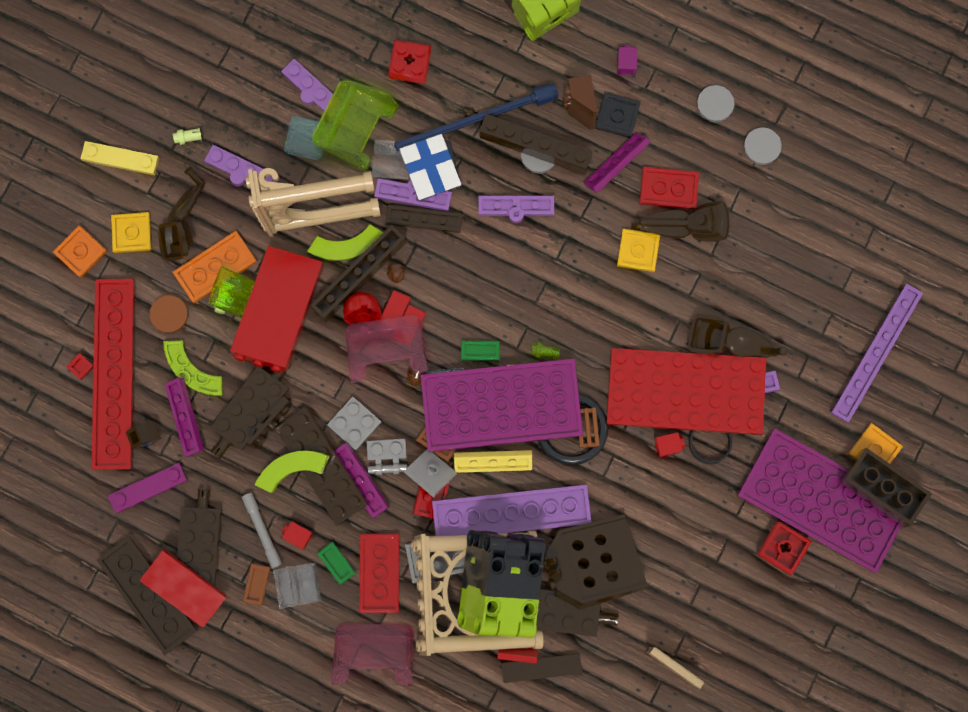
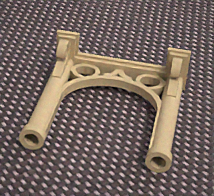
M265 168L259 175L257 171L248 169L249 176H246L247 188H251L252 193L249 196L250 207H252L256 218L258 217L264 232L267 231L270 237L278 231L367 216H381L378 197L371 198L370 201L311 211L287 208L300 201L365 190L366 192L374 191L371 171L363 172V175L294 186V184L277 183L279 176L274 169ZM271 176L275 182H267L265 178Z
M529 530L525 533H516L533 535L534 537H537V533L535 530ZM500 533V534H501V535H504V536L506 537V535H507L508 533ZM425 534L414 536L411 548L412 552H415V556H419V559H416V570L419 571L420 579H417V590L420 591L421 598L418 599V611H421L419 631H422V635H418L419 640H416V651L419 652L420 656H431V653L543 648V633L540 629L536 630L533 638L476 635L460 628L457 619L451 611L447 592L449 577L454 566L461 558L466 556L467 535L425 536ZM448 551H462L452 560L444 553ZM437 556L444 558L448 565L441 574L434 570L433 562ZM431 575L436 578L443 577L442 581H438L437 587L431 590ZM432 599H435L444 610L436 611L433 614ZM441 614L445 615L450 621L445 632H440L436 627V619ZM454 627H456L460 632L465 634L458 636H448L452 632Z

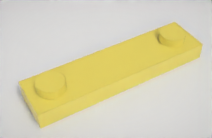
M85 141L81 160L155 176L159 157Z
M532 450L454 453L455 472L532 470Z

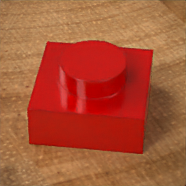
M79 353L66 367L82 381L93 369V364Z

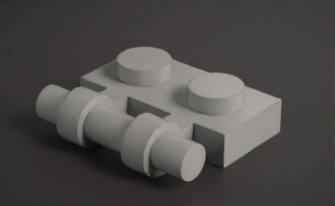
M406 439L367 441L368 461H376V466H368V474L382 475V473L400 474V472H405L407 464H399V459H407ZM382 460H393V465H382Z

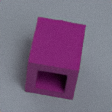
M630 45L619 47L617 53V75H636L638 48H633Z

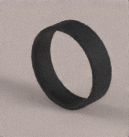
M695 431L691 432L689 436V449L698 461L705 464H715L729 455L732 449L731 433H726L729 441L726 454L719 460L708 461L699 457L694 451L692 437Z

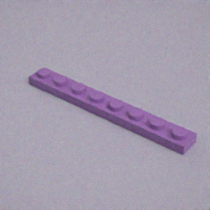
M909 284L904 285L830 414L849 423L923 295L921 291Z

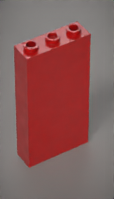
M267 247L230 349L234 359L245 362V360L251 361L257 367H263L264 365L277 373L288 371L324 269L323 262L275 247Z

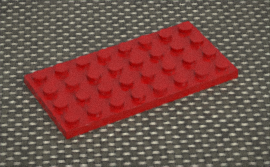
M612 348L607 424L763 435L766 358Z

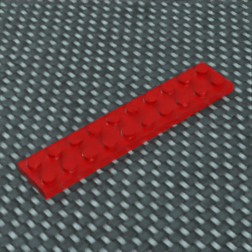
M134 279L95 280L91 470H132V448L126 431L133 427Z

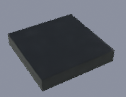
M604 93L595 129L631 138L641 102Z

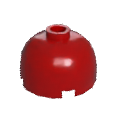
M358 291L347 298L343 306L344 321L349 325L358 326V323L366 322L365 326H369L381 319L380 303L370 293Z

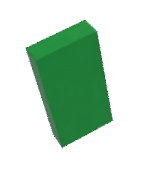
M461 341V360L499 361L500 341Z
M333 542L317 553L339 585H342L356 574Z

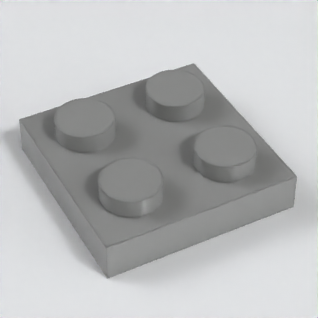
M352 397L327 426L357 451L382 422L358 400Z

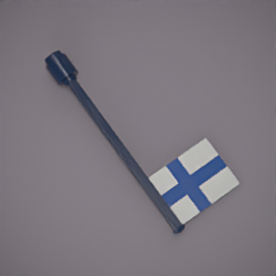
M547 83L535 87L529 96L398 142L395 141L394 147L402 155L418 200L421 201L462 186L442 136L443 134L483 121L486 114L497 116L531 103L541 106L555 101V98H558L555 84Z

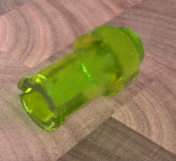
M538 342L537 344H532L531 354L535 355L536 358L546 357L558 360L560 348L545 346L543 343Z

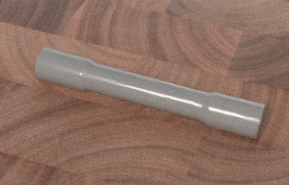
M249 493L242 496L243 503L251 516L271 568L282 565L253 494Z

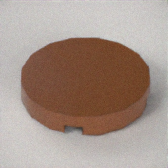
M165 295L158 298L150 309L152 325L164 333H173L181 330L188 320L186 304L180 298L173 295Z

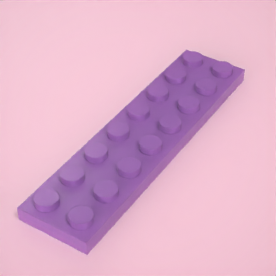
M587 485L432 501L436 536L468 535L470 530L492 531L498 534L577 526L591 522Z

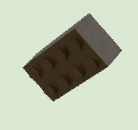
M868 448L859 452L839 482L903 528L913 524L932 495L931 492Z

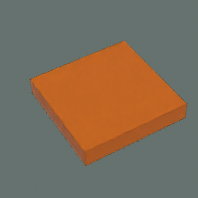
M80 225L53 251L80 278L108 252Z

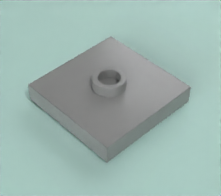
M428 449L408 466L404 472L432 497H435L457 474L433 452H428Z

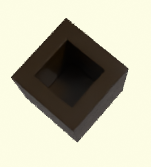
M155 421L135 425L126 431L132 450L151 446L161 439Z

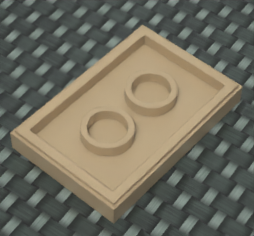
M649 647L647 650V654L692 686L700 689L704 684V681L656 647Z

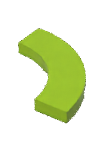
M369 224L361 234L346 241H330L317 236L307 252L317 258L328 261L352 260L358 258L383 232Z
M183 340L163 341L167 361L178 378L184 377L185 384L195 391L206 395L223 396V377L208 375L195 368L186 355Z
M296 451L285 454L274 460L263 470L255 486L274 493L278 484L293 472L307 470L322 474L329 455L316 451Z

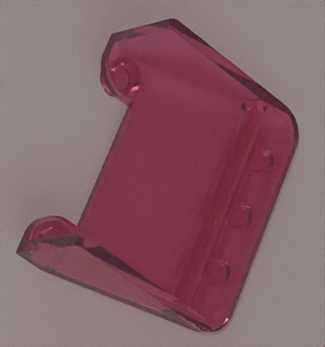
M410 315L356 323L347 327L345 335L351 383L362 381L365 378V365L409 359L410 366L415 372L428 371L422 324L417 316Z
M405 624L340 625L336 629L332 685L344 684L349 678V669H395L396 681L403 686H412L414 675V630L412 627Z

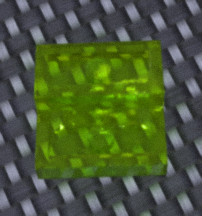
M221 267L215 279L208 304L242 319L255 281Z

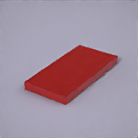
M360 534V613H399V534Z
M165 549L161 551L139 580L202 628L227 597L226 594Z

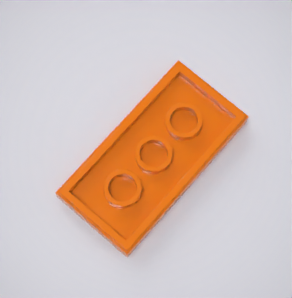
M234 231L174 270L173 274L195 304L219 288L220 284L227 283L256 264L257 261L238 232Z

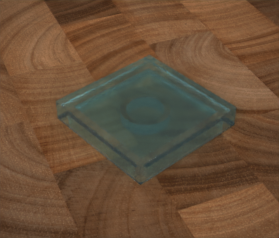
M292 116L284 153L321 160L329 124Z

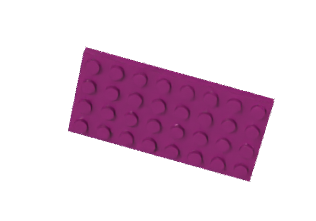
M575 359L421 375L428 452L583 436Z
M775 428L771 432L737 495L874 574L877 573L901 528V525L839 483L848 470L847 468Z

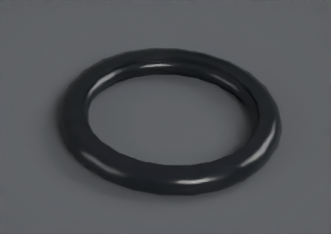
M578 393L580 404L588 408H596L599 426V447H591L579 455H565L555 450L548 440L538 441L541 449L547 456L562 464L577 465L592 460L600 453L608 437L607 418L603 409L596 401Z

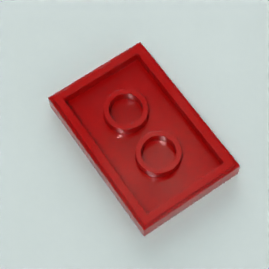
M643 167L639 204L694 210L697 205L699 172Z

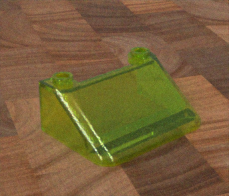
M348 79L343 80L338 84L312 136V142L326 152L359 169L367 171L370 165V158L362 151L379 116L392 117L399 105L388 92Z

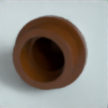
M395 264L388 266L387 276L394 283L401 282L406 273L403 265Z
M411 367V370L407 372V381L412 386H418L421 384V375L426 374V372L419 368Z

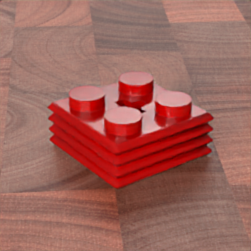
M394 40L388 73L389 78L425 84L431 46ZM409 59H412L413 62H411V64L408 65L407 61Z
M778 521L775 522L757 555L791 575L802 560L811 544V540ZM786 543V548L788 549V552L785 551L782 553L780 545H784Z

